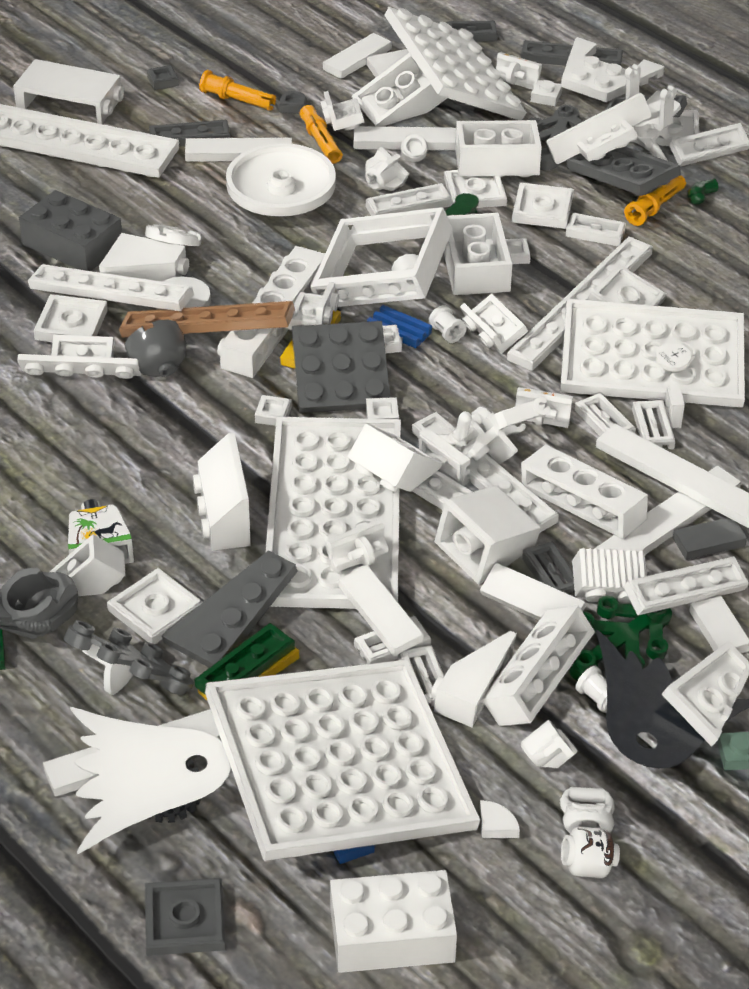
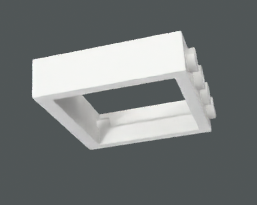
M444 208L341 219L310 286L313 293L323 295L329 282H334L335 293L339 294L338 307L426 298L453 230ZM425 238L413 269L343 276L357 245Z

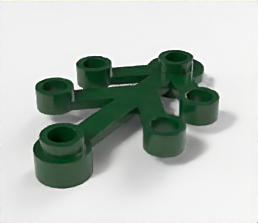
M602 596L598 600L597 614L600 617L611 619L619 616L635 619L629 623L595 620L590 613L583 612L595 631L594 634L598 630L604 635H611L607 639L616 649L625 644V660L629 651H632L639 659L642 669H644L645 661L640 656L639 633L645 629L649 630L650 639L646 648L647 656L652 660L656 658L663 660L666 657L668 643L663 639V628L671 620V608L637 615L633 605L618 604L614 597ZM597 645L590 651L582 650L569 668V673L575 680L578 681L588 668L592 666L598 667V663L603 660L600 645ZM653 647H658L661 650H655Z

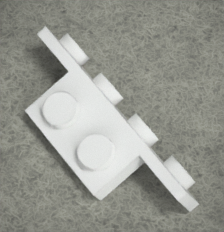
M638 93L548 139L546 143L554 162L560 164L579 153L590 162L603 158L606 153L615 148L627 146L631 140L637 138L632 126L651 117L646 99L642 93Z
M53 335L51 355L18 354L17 359L21 370L30 375H41L43 372H51L60 376H71L73 373L95 378L102 377L103 375H115L123 379L141 376L137 359L113 358L115 344L113 337Z

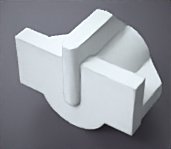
M381 146L378 148L375 156L366 161L365 176L371 188L377 191L382 189L395 191L405 184L409 173L398 163L400 155L395 154L391 156Z
M549 720L521 741V748L538 767L559 768L578 752L562 730L557 729Z

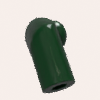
M715 178L694 183L687 191V196L691 198V203L693 205L703 203L706 199L704 194L718 191V182Z

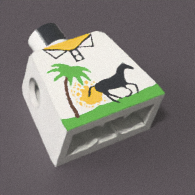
M89 499L82 503L81 510L72 511L69 514V554L94 534L124 551L125 564L134 562L132 537L116 506H101L99 501Z

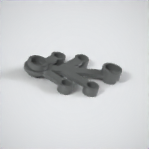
M571 105L560 106L553 116L543 120L537 117L528 119L536 120L540 141L550 139L568 130V128L585 121L579 119V110ZM555 125L554 127L542 131V129ZM546 145V147L541 148L540 170L549 171L555 169L558 164L554 162L548 145Z
M76 620L74 625H69L64 636V641L69 645L88 651L91 645L94 644L100 647L96 656L102 661L109 664L131 666L129 672L136 677L146 680H159L160 685L164 689L174 694L185 695L188 689L193 688L194 681L190 678L191 673L183 667L177 665L170 666L161 658L164 652L161 647L145 642L141 652H139L130 644L132 635L123 629L113 628L108 639L109 641H106L94 635L95 628L84 621Z

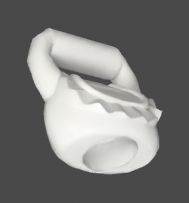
M570 787L564 791L560 799V805L564 812L563 824L569 833L576 827L606 829L609 833L613 830L614 819L612 814L615 810V802L609 792L603 788ZM579 802L597 803V804H580Z

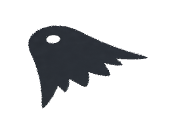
M596 630L606 674L607 729L613 744L628 759L646 767L670 768L684 762L705 739L662 695L664 690L681 676L671 680L670 673L660 658L654 659L645 669H642L639 659L632 651H629L625 660L616 647L601 632ZM736 699L732 706V712L725 723L748 709L749 699ZM642 732L652 734L657 739V746L652 749L642 747L637 742V735Z

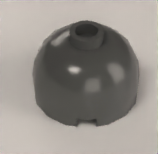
M169 319L152 322L154 327L146 331L142 326L131 334L125 343L128 358L138 360L139 371L143 375L152 377L170 376L175 373L186 357L187 343L185 336L177 322Z

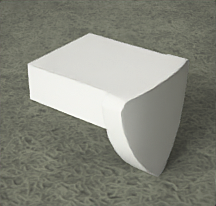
M92 644L90 650H82V652L105 665L104 691L115 695L132 678L133 674L129 672L131 666L109 664L102 661L96 656L100 647Z

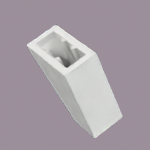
M121 233L99 265L100 273L162 282L170 278L186 275L189 268V259L186 258L185 246Z

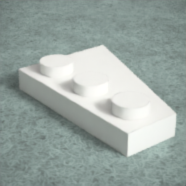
M728 641L670 684L662 693L665 699L711 747L719 739L722 733L721 729L729 718L732 706L749 676V661Z

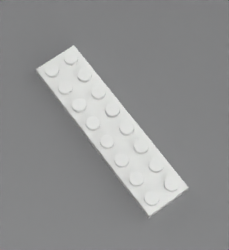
M0 104L1 147H11L26 152H35L50 157H60L75 162H84L99 167H109L123 172H133L157 178L161 176L179 150V140Z

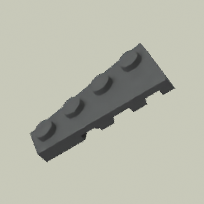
M268 550L161 635L163 642L210 668L243 642L298 572L296 564Z

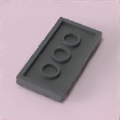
M628 147L615 148L606 153L603 158L590 162L581 153L566 160L567 169L640 196L650 193V190L660 185L668 184L670 180L681 175L680 165Z

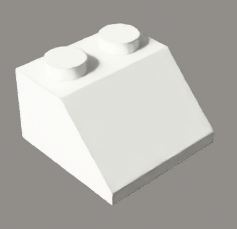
M369 424L364 425L347 456L357 463L355 469L369 477H372L374 474L382 478L379 484L393 492H397L398 488L411 492L438 471L443 464L395 434Z

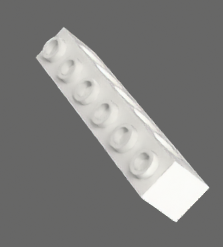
M295 246L291 253L284 257L278 270L271 274L270 280L265 287L260 288L257 297L252 303L293 301L294 304L300 292L314 294L310 286L325 253ZM283 327L230 331L226 338L221 339L217 349V353L220 356L221 369L254 378L289 329Z

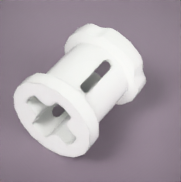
M439 306L430 314L429 324L435 330H439L448 343H455L464 336L467 329L466 324L461 319L454 317L452 310L448 306Z

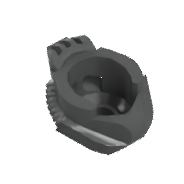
M26 568L15 573L0 589V629L31 639H36L39 636L43 637L50 631L52 633L69 620L77 610L78 591L73 579L64 573L42 572L39 568Z

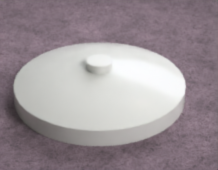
M287 143L268 144L252 148L237 156L227 169L226 186L228 194L233 201L246 210L267 216H293L312 211L330 199L336 186V172L331 161L322 153L312 148Z

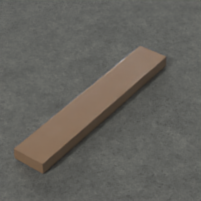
M293 301L192 307L183 308L182 311L167 309L127 312L119 331L122 338L129 337L142 326L146 331L154 327L152 322L167 319L176 321L183 334L283 328L289 326L295 312Z

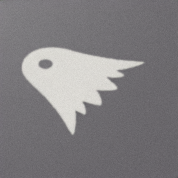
M70 707L73 714L96 734L82 736L81 740L87 745L100 750L74 761L83 770L99 775L84 784L76 792V796L103 800L91 808L85 815V819L101 817V819L84 838L77 854L133 824L209 795L217 790L229 776L231 766L223 743L209 733L187 728L163 727L123 721ZM194 755H201L207 759L208 764L204 770L192 772L186 768L187 759Z

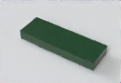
M269 623L194 679L195 687L205 694L206 684L210 682L258 677L294 650L295 640Z

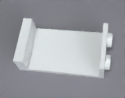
M38 59L31 63L13 86L15 103L18 108L27 109L37 95L96 106L98 124L104 123L124 96V87L121 86L120 75Z

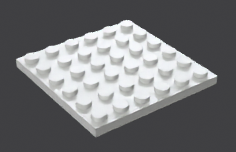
M409 660L218 681L206 684L205 694L264 861L478 829L480 818Z

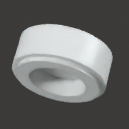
M418 134L406 136L401 143L403 158L409 162L423 160L427 154L428 145L426 140Z

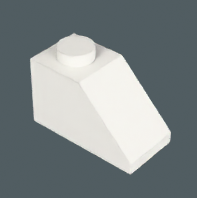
M92 534L50 572H59L70 576L77 588L78 596L104 594L113 585L118 584L125 576L124 551Z

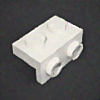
M323 92L325 100L320 102L326 124L332 123L334 131L343 128L345 130H352L359 127V124L364 123L357 98L332 105L329 92Z
M329 282L323 295L300 292L294 303L295 312L286 329L292 330V326L330 324L333 311L337 310L339 294L335 293V283Z
M492 294L472 310L465 303L460 306L465 316L462 318V321L466 324L467 328L472 333L477 330L480 333L478 336L488 348L493 346L501 354L528 332L526 326Z

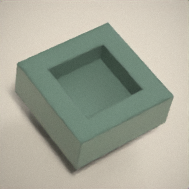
M749 732L721 733L717 740V745L724 771L749 769Z

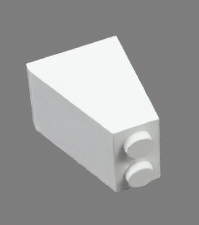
M492 486L445 501L434 542L480 585L487 579L496 562L503 566H508L522 556L524 549L534 547L541 527L533 517L527 515L516 505L509 495L502 492L497 486Z

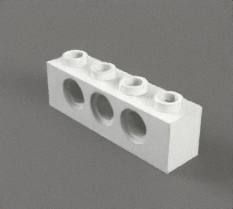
M546 444L521 463L522 484L531 492L621 539H624L647 520L648 494Z
M579 605L547 610L483 696L484 704L499 726L531 723L595 633Z

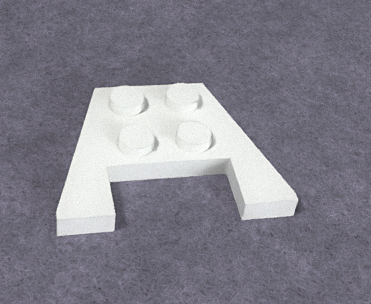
M577 37L562 76L561 87L604 102L625 94L626 69L618 64L600 61L597 57L593 56L596 53L597 43ZM643 60L638 65L641 68L640 86L647 84L649 78L653 76L657 79L663 76L664 66L647 60Z

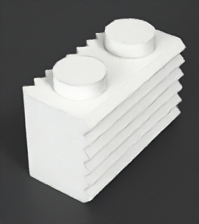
M582 548L579 549L572 561L575 597H586L588 602H598L602 596H612L618 598L620 603L630 604L631 601L623 586L628 580L647 576L645 552L643 550L638 552L636 550L618 551L617 549L599 550Z

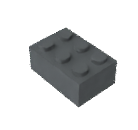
M54 190L19 217L23 245L79 270L92 271L97 267L122 233L120 217L57 190Z

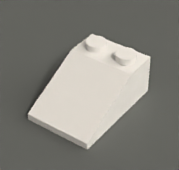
M410 53L351 96L353 99H358L360 108L376 127L387 126L428 113L447 99L436 93Z

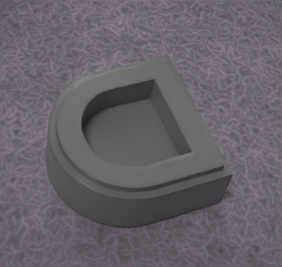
M290 91L283 94L279 103V112L299 114L302 107L307 105L306 96L298 91Z

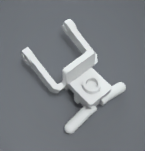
M636 64L632 65L633 69L628 67L625 71V77L627 78L626 100L639 93L641 68ZM671 85L668 86V90L664 88L661 92L656 91L646 101L651 117L633 126L637 138L630 141L644 147L652 156L667 160V158L656 143V139L661 137L667 140L670 137L667 127L673 123V116L681 109L680 103L674 100L677 90Z
M538 397L531 402L503 410L496 414L490 413L486 408L478 407L472 414L466 411L460 413L457 427L450 434L437 435L452 446L464 440L467 444L462 453L469 459L473 458L477 461L488 452L494 461L500 465L518 452V449L507 436L521 433L525 430L526 425L521 424L517 427L515 424L536 417H543L550 412V407L547 406L543 410L539 408V405L547 402V399L544 397Z

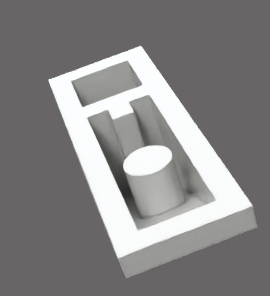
M507 632L452 664L444 677L439 676L431 693L432 696L436 697L433 712L473 727L485 706L482 700L483 696L513 655L517 633Z

